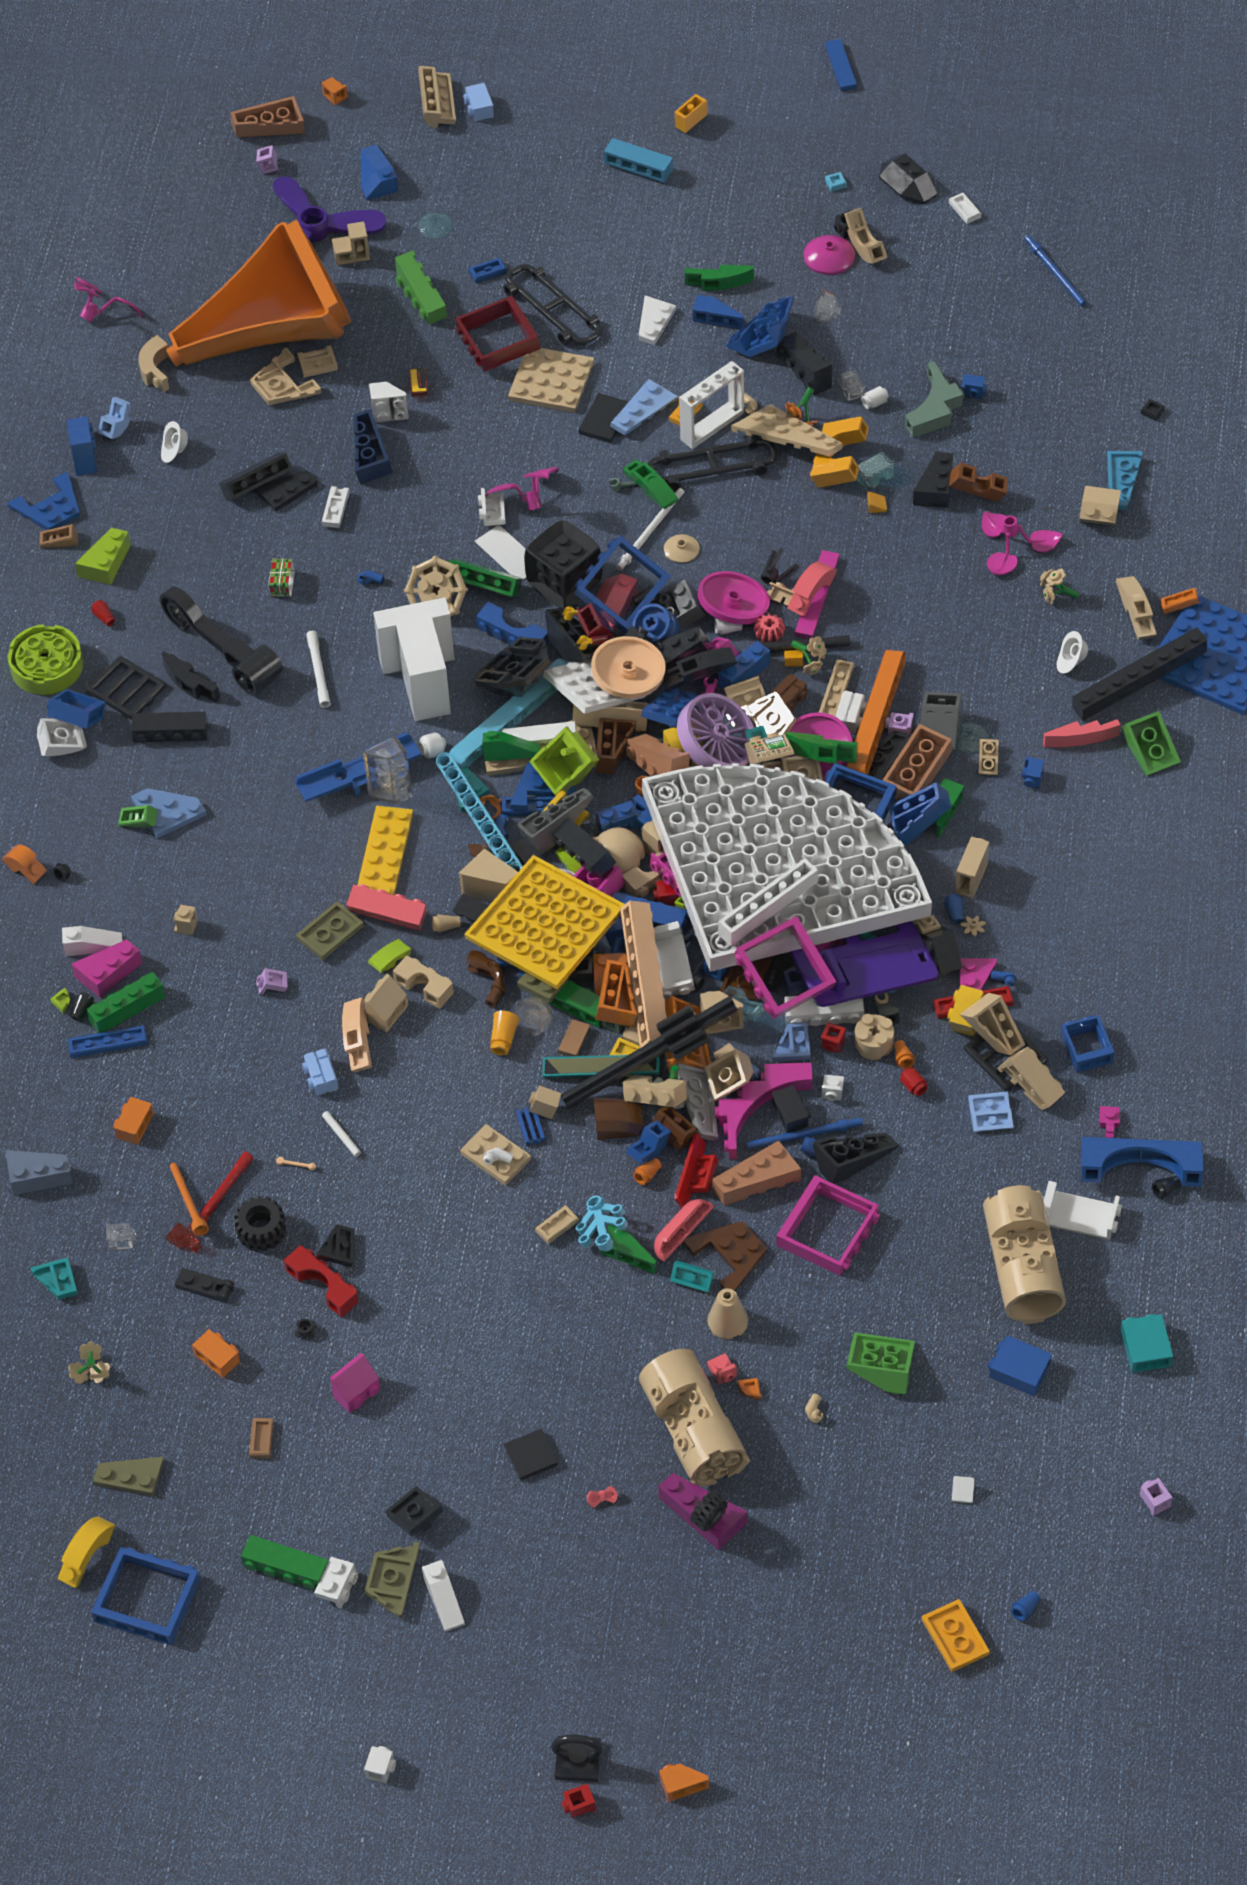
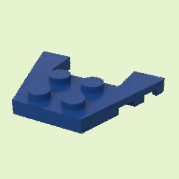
M67 472L53 478L54 484L60 492L31 507L22 496L7 503L10 510H16L19 512V515L24 518L28 517L34 524L45 530L61 527L80 517Z
M530 762L527 763L512 797L510 809L527 810V795L556 796ZM574 786L570 787L567 791V796L577 792Z

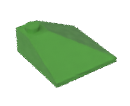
M854 1332L846 1368L886 1392L906 1394L915 1341Z

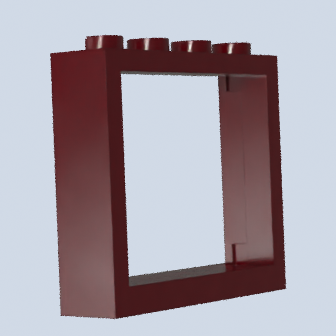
M513 296L455 318L457 324L455 330L458 336L461 335L464 346H468L469 354L474 356L477 367L480 366L483 372L541 349L538 335ZM511 314L526 339L482 356L467 331Z

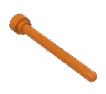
M171 1163L170 1169L193 1220L191 1225L192 1231L196 1236L205 1235L209 1230L207 1222L200 1218L178 1165Z

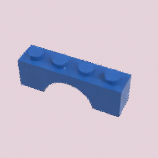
M487 602L476 615L477 628L510 645L519 637L545 639L547 645L550 643L547 630L535 624L525 628H514L506 624L503 609L490 602Z

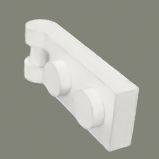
M331 486L322 518V526L340 528L350 494L349 488L338 489L335 486Z

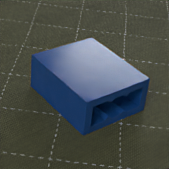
M1006 1335L1004 1341H1000L997 1346L996 1357H992L988 1364V1369H990L989 1378L1035 1396L1051 1365L1052 1354Z

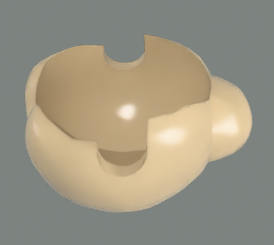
M620 827L611 828L602 832L598 837H592L611 854L616 861L614 865L620 867L622 875L636 866L639 868L640 861L645 857L642 841L628 829Z

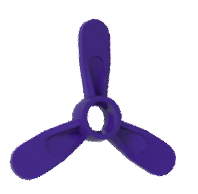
M279 177L273 182V191L282 203L297 216V220L310 242L323 240L328 236L329 232L348 234L347 224L364 221L367 234L379 233L386 226V218L381 211L352 210L328 214L321 207L311 206L306 194L294 179ZM312 222H319L318 224H314V225H309V224H308V223H312Z

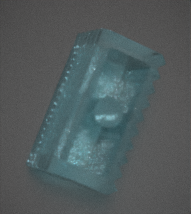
M882 451L858 464L859 471L856 480L866 490L876 487L880 482L890 479L895 474V463Z

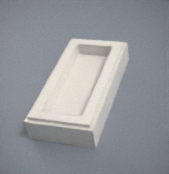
M964 193L949 198V204L966 224L981 218V212Z

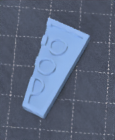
M648 379L611 422L610 427L626 435L640 426L646 419L652 418L658 411L664 410L670 403L676 402L678 396Z

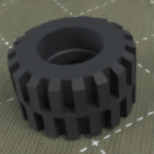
M258 1196V1199H254V1197L249 1198L250 1201L247 1202L245 1200L242 1202L243 1206H239L234 1215L237 1237L242 1245L246 1244L248 1249L254 1248V1251H259V1249L267 1251L268 1247L272 1249L275 1247V1244L279 1245L281 1238L285 1237L286 1222L281 1205H278L276 1200L271 1201L270 1197L265 1199L262 1196ZM258 1220L269 1221L264 1227L256 1228L251 1226L252 1223Z

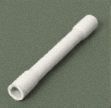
M309 631L306 636L318 688L320 707L327 708L331 703L320 656L318 635L316 631Z

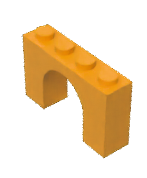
M861 416L824 423L821 432L841 442L843 447L848 444L866 441L869 427ZM816 453L813 468L810 472L812 481L815 482L818 488L856 481L859 466L853 457L832 459L833 455L826 456Z

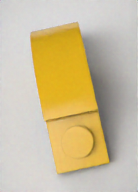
M99 1516L88 1520L69 1543L61 1560L64 1563L58 1579L74 1588L79 1587L89 1560L98 1548L109 1543L115 1524Z

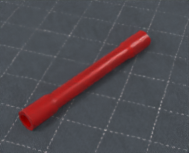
M244 1151L234 1164L228 1176L202 1211L198 1213L200 1218L206 1222L208 1221L210 1215L241 1173L246 1170L254 1159L249 1152Z

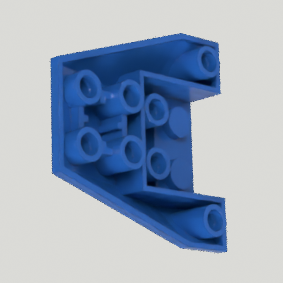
M784 296L775 303L769 302L764 305L763 309L753 319L730 337V341L726 344L727 348L751 357L777 347L784 337L794 297L786 298Z

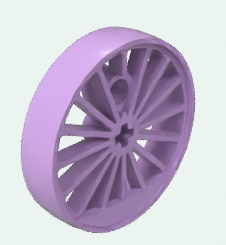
M705 693L691 700L682 709L677 721L678 737L684 751L690 753V759L696 765L713 767V764L732 766V763H739V766H746L749 763L745 743L748 742L745 730L752 729L754 726L749 716L737 703L720 694ZM724 713L731 718L726 724L722 723ZM734 721L738 728L729 730L727 726ZM740 732L743 738L730 735ZM708 740V742L704 744L702 747L698 743ZM710 744V747H709V750H708V753H707L704 749ZM737 744H742V745H744L745 749H743L742 747L738 746Z

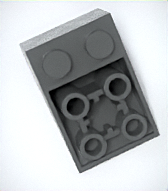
M685 579L650 602V604H659L674 614L678 620L679 628L692 625L706 616L698 600L695 588Z
M925 691L922 703L920 724L951 738L952 751L956 749L964 709L962 693Z

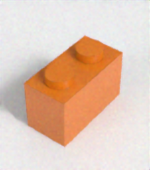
M130 1097L128 1102L124 1103L119 1119H116L113 1129L115 1130L116 1138L138 1145L154 1115L152 1103Z
M210 1329L192 1344L194 1355L222 1378L240 1363L238 1349L232 1344L228 1345L219 1333H214Z

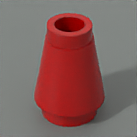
M98 600L92 604V614L106 624V626H111L115 623L116 619L107 602Z

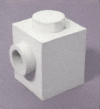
M372 1746L364 1768L365 1778L387 1783L389 1774L394 1772L396 1766L393 1751L383 1746L378 1748Z

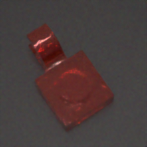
M179 1222L165 1236L168 1242L180 1250L186 1246L196 1253L201 1248L198 1245L199 1240L195 1238L193 1231Z

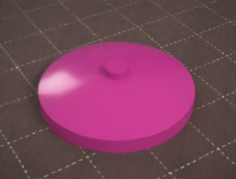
M719 571L707 575L702 579L697 593L701 606L709 614L719 620L732 624L744 625L755 623L757 619H761L762 615H766L770 604L769 595L760 583L744 574L731 571Z
M817 712L803 715L797 718V721L789 731L823 735V739L853 742L847 726L837 717L827 713ZM793 754V755H790V756H787V757H794V756H798V755ZM819 761L823 781L825 782L826 773L832 769L834 763ZM837 761L836 764L847 767L848 762Z

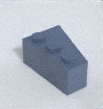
M5 1150L9 1178L14 1195L73 1184L67 1155Z

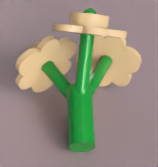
M1063 569L1045 571L1040 577V586L1044 587L1046 585V588L1043 590L1044 598L1050 604H1053L1056 594L1064 593L1075 599L1079 595L1078 591L1068 588L1062 583L1066 577ZM1055 585L1060 590L1053 591L1051 586Z
M819 636L810 638V643L807 646L793 640L791 647L803 652L808 661V665L803 668V673H808L809 675L816 674L823 664L820 659H824L827 655V648H825L822 638ZM808 652H811L813 657L818 656V662H812Z
M92 1341L82 1344L79 1348L81 1352L80 1358L82 1360L85 1359L87 1363L85 1366H82L80 1362L70 1364L68 1366L70 1371L69 1377L74 1379L77 1384H82L89 1378L97 1384L102 1383L104 1379L109 1377L108 1372L111 1368L108 1363H103L102 1361L95 1365V1360L101 1358L102 1347L99 1344H94Z

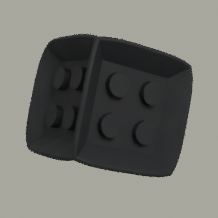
M564 520L558 521L537 536L526 548L524 565L527 581L538 593L556 606L563 609L568 606L571 607L581 600L574 594L577 589L575 585L581 578L584 580L587 577L586 571L591 565L596 566L598 563L596 559L601 554V549L592 538L573 524ZM603 566L585 587L589 592L602 579Z

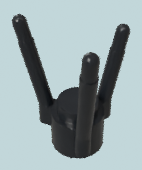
M780 548L774 560L775 550H772L765 569L760 575L761 580L767 585H770V582L776 584V582H779L798 566L795 563L778 576L779 571L775 568V565L783 552L782 548Z

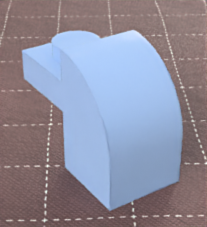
M113 397L109 414L101 416L98 433L111 439L121 436L131 419L128 417L131 403L118 397Z

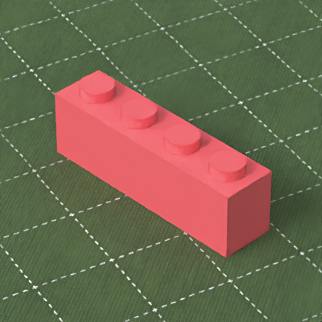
M353 884L346 905L350 912L419 931L422 929L427 913L426 904L419 899H413L412 901L400 894L390 895L382 889L372 890L364 884H359V886Z

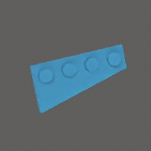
M1107 451L1108 489L1121 490L1118 510L1128 509L1143 451Z

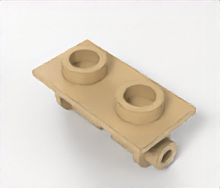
M770 582L772 590L769 589L767 591L769 599L781 603L783 598H786L783 604L788 606L794 594L793 589L789 590L779 582H776V584Z

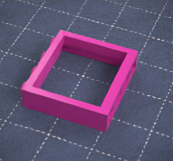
M797 916L737 947L734 953V957L737 960L736 963L739 966L741 965L745 971L744 976L749 983L752 982L755 987V995L758 999H762L765 1004V1011L773 1019L830 990L836 984V980ZM790 929L822 983L777 1006L747 956L746 951Z
M815 1175L778 1232L776 1246L841 1276L843 1271L848 1270L853 1255L858 1254L862 1240L868 1238L872 1224L875 1225L880 1217V1214H878L879 1205ZM818 1194L824 1195L867 1216L839 1261L791 1239Z

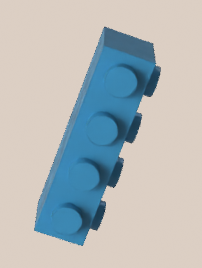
M612 138L604 150L605 164L663 183L666 182L673 171L672 157Z

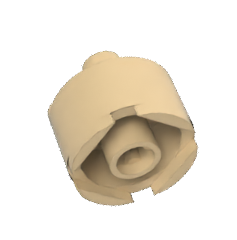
M863 1015L855 1027V1048L860 1052V1055L869 1060H878L882 1056L891 1053L894 1045L892 1021L881 1015Z

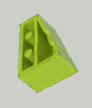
M111 528L75 563L77 576L111 585L131 546L128 531Z

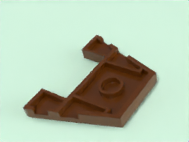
M743 1221L687 1237L683 1241L684 1246L693 1256L711 1245L734 1271L720 1280V1286L723 1289H732L735 1292L744 1283L751 1270H754L767 1253V1248Z

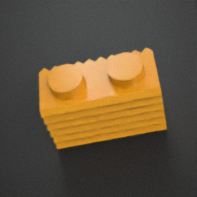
M694 94L690 100L683 103L675 111V127L687 133L708 115V101Z

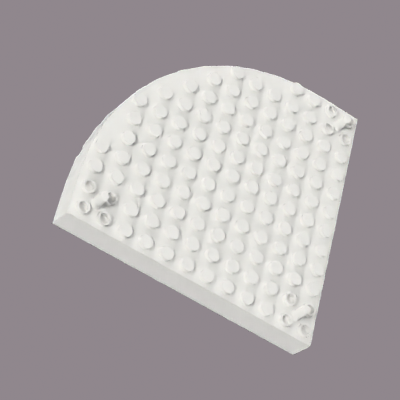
M732 763V766L713 764V767H703L701 765L642 778V793L710 971L738 965L734 957L737 947L795 916L800 920L814 945L931 916L932 901L910 853H907L904 844L894 835V831L888 828L877 814L871 813L865 808V804L862 802L859 804L845 791H838L822 780H813L805 777V774L791 771V773L781 771L778 767L770 769L764 768V765L757 764L739 766V763ZM804 858L818 869L817 884L734 945L730 946L718 935L719 920ZM788 929L746 951V954L750 961L802 948L792 931Z

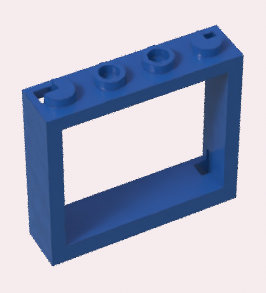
M620 535L617 540L613 538L607 545L609 549L606 553L601 552L596 559L598 561L596 566L591 565L586 571L587 577L584 580L581 578L575 585L577 589L574 594L587 605L592 603L607 621L626 634L633 625V619L637 611L643 606L650 604L671 575ZM618 546L659 578L658 582L626 621L585 589Z
M834 763L832 769L826 773L825 782L834 788L838 778L884 794L875 812L884 823L890 810L889 805L893 804L897 796V786Z
M120 1547L91 1611L93 1621L172 1646L200 1582L199 1572L190 1565L182 1566L170 1559L165 1561L150 1553L142 1554L133 1548L126 1549ZM125 1561L187 1580L167 1627L104 1608Z

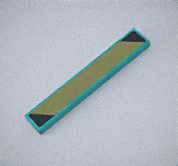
M627 1055L543 1057L542 1076L543 1078L591 1077ZM660 1056L626 1076L634 1074L660 1075Z

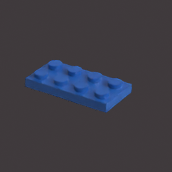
M666 688L642 710L641 717L676 727L680 712L691 700L697 697V694L694 692H684L679 688L670 691Z

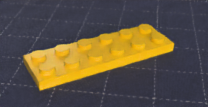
M376 806L358 886L359 884H364L372 890L382 889L387 891L388 894L395 896L413 818V809Z

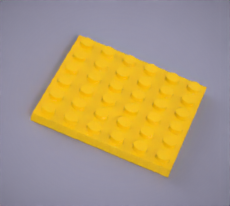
M533 855L464 935L465 939L558 990L621 915L620 909L625 904Z

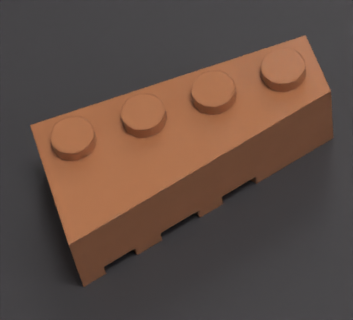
M294 96L230 112L231 125L236 137L305 134L304 120Z
M648 734L627 739L626 755L650 776L689 768L690 753L688 752L683 753L677 747L671 748L670 744L660 743L659 739Z

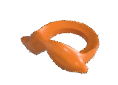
M493 795L482 796L480 799L484 805L485 800L488 799L496 808L497 813L492 817L493 820H496V817L501 814L500 802L502 800L497 799Z

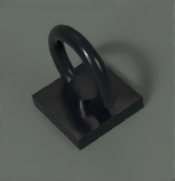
M569 1734L558 1736L553 1740L551 1749L556 1754V1780L598 1782L600 1755L603 1752L601 1738Z

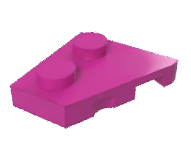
M960 958L963 967L960 968V985L983 990L984 984L989 980L993 968L997 966V958Z

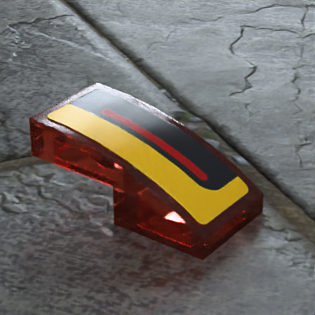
M426 367L409 369L411 397L429 395Z

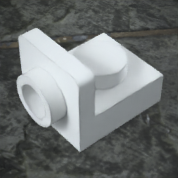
M824 1075L822 1099L830 1101L842 1099L843 1076Z

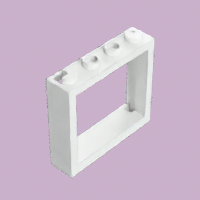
M733 361L679 397L680 438L691 449H694L744 414V370ZM728 384L729 402L694 425V407Z

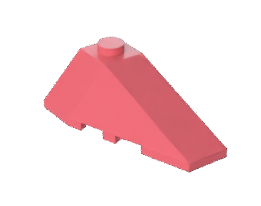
M622 573L607 578L600 587L597 598L623 618L633 602L632 597L638 594V580ZM608 621L614 633L617 628Z

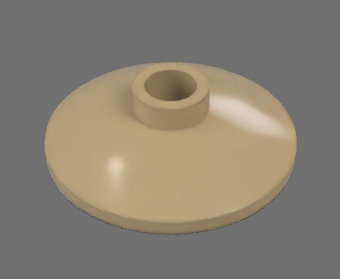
M684 534L669 538L664 545L665 556L675 563L691 562L698 556L700 551L698 541Z

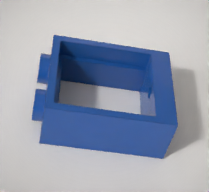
M66 689L49 699L47 703V716L87 729L103 719L106 702Z
M1099 1015L1087 1016L1084 1019L1068 1021L1061 1025V1038L1076 1073L1113 1063L1115 1052ZM1095 1031L1102 1049L1077 1055L1070 1037Z

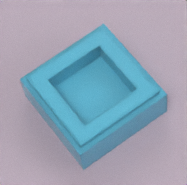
M841 172L825 176V182L831 192L847 188V183Z

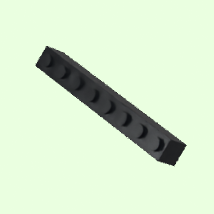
M1197 627L1072 696V708L1082 721L1206 653L1207 639Z

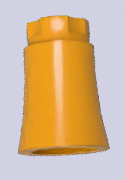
M497 1011L493 1014L490 1051L495 1055L502 1056L509 1053L516 1028L520 1022V1018L516 1014L508 1011Z

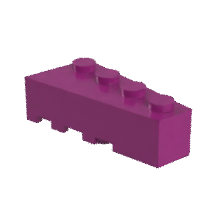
M672 1473L658 1486L659 1499L716 1549L722 1548L748 1523V1512L728 1502V1507L725 1509L726 1512L722 1514L723 1517L718 1520L716 1525L714 1524L712 1529L703 1532L690 1521V1517L692 1516L691 1513L695 1511V1506H698V1502L702 1501V1498L707 1496L709 1491Z

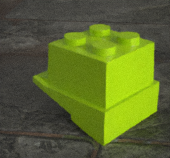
M566 726L529 762L552 792L557 795L561 790L567 792L570 787L580 784L599 759L578 732H572Z

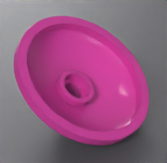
M835 235L817 237L810 241L804 250L806 265L811 270L824 275L842 273L849 269L855 260V250L852 244L846 239Z

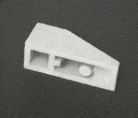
M85 926L62 928L65 955L95 954L122 942V933Z
M440 1560L423 1566V1577L444 1631L446 1632L465 1625L443 1561Z

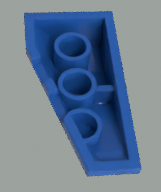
M377 144L361 149V190L366 200L398 192L397 176Z

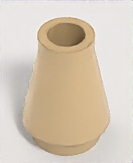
M441 914L432 916V929L434 932L438 931V933L459 928L461 925L459 916Z

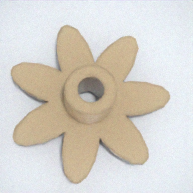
M967 916L966 921L968 923H961V926L966 928L964 934L972 932V935L975 937L977 931L980 933L985 932L982 926L986 922H978L979 916H976L974 919Z

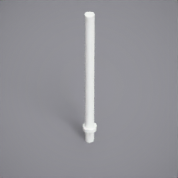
M678 488L675 492L678 499L684 494L681 488ZM676 503L665 510L662 508L633 546L639 550ZM628 553L622 555L621 561L616 568L622 571L626 565L631 563L632 556Z

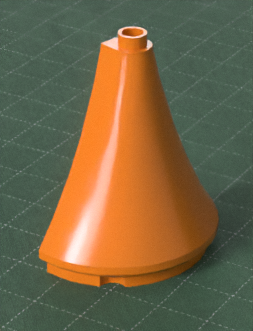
M296 219L289 224L281 222L276 225L261 246L224 286L191 316L168 333L173 345L168 347L166 351L176 367L183 363L187 366L212 357L254 347L304 340L338 339L343 336V326L352 322L329 274Z

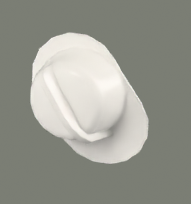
M169 422L164 430L161 458L165 463L171 462L177 453H181L188 443L186 431L180 428L177 422Z
M1072 631L1063 640L1057 660V669L1060 673L1070 672L1087 656L1088 646L1082 640L1079 632Z

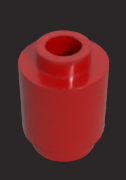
M906 1068L901 1072L900 1082L912 1095L918 1097L926 1092L928 1089L927 1082L915 1068Z

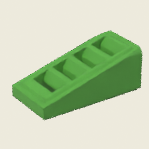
M150 805L121 808L118 826L154 827L158 810Z

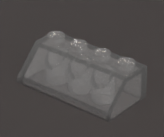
M396 736L363 751L368 796L371 800L397 804L412 796L407 751Z

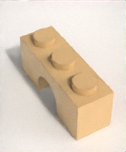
M662 849L655 855L658 857L659 855L665 852L664 849ZM636 866L622 875L625 882L622 887L631 896L641 898L656 888V881H662L663 878L654 871L643 872Z
M406 956L393 970L394 981L407 990H410L416 984H425L426 987L423 989L424 1000L439 1009L454 994L453 983L449 978L442 977L434 969L427 968L415 958L412 959Z
M634 1074L623 1082L625 1101L676 1107L687 1100L686 1081L667 1079L664 1082L652 1083V1076Z

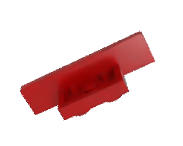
M698 1133L694 1134L690 1143V1149L675 1192L674 1199L681 1208L689 1202L691 1193L709 1192L719 1160L716 1155H703L706 1142Z

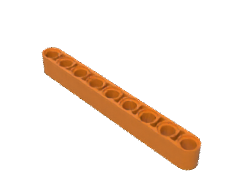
M886 650L855 739V742H858V760L856 763L848 762L847 768L866 775L869 774L886 718L888 717L905 666V651Z

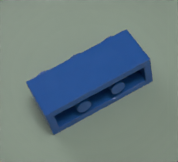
M758 641L753 643L736 657L738 664L718 672L719 686L724 689L725 687L754 678L770 665V650Z

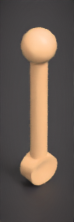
M283 1157L276 1159L279 1166L288 1164L306 1167L310 1170L316 1169L315 1163L305 1164L284 1160Z

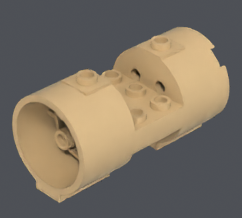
M1025 1185L1000 1189L994 1197L988 1196L983 1203V1210L1005 1312L1009 1318L1022 1321L1024 1324L1044 1322V1319L1057 1314L1063 1309L1066 1304V1298L1043 1195L1040 1190L1034 1191L1031 1190L1030 1186Z
M690 1349L672 1350L658 1356L643 1368L639 1375V1382L656 1415L664 1420L673 1437V1448L691 1482L699 1487L716 1484V1479L722 1478L725 1475L729 1478L734 1474H739L750 1462V1459L730 1420L724 1415L716 1400L712 1386L694 1352Z

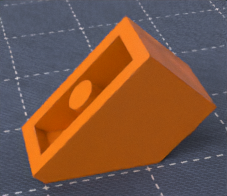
M680 1763L676 1765L669 1764L659 1770L660 1781L668 1802L709 1789L708 1775Z

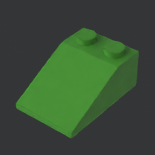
M1159 711L1126 723L1121 727L1128 747L1146 776L1181 762Z

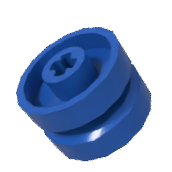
M659 604L643 606L637 611L633 619L632 626L636 628L641 626L649 632L647 635L652 638L651 644L674 636L679 632L677 618Z

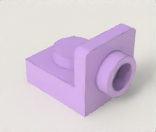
M265 968L262 974L258 975L256 985L259 987V994H264L266 989L285 992L287 989V972Z

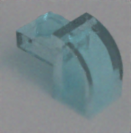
M728 986L723 992L743 1004V1024L746 1021L756 1022L765 1011L764 1004L748 1000L743 989Z

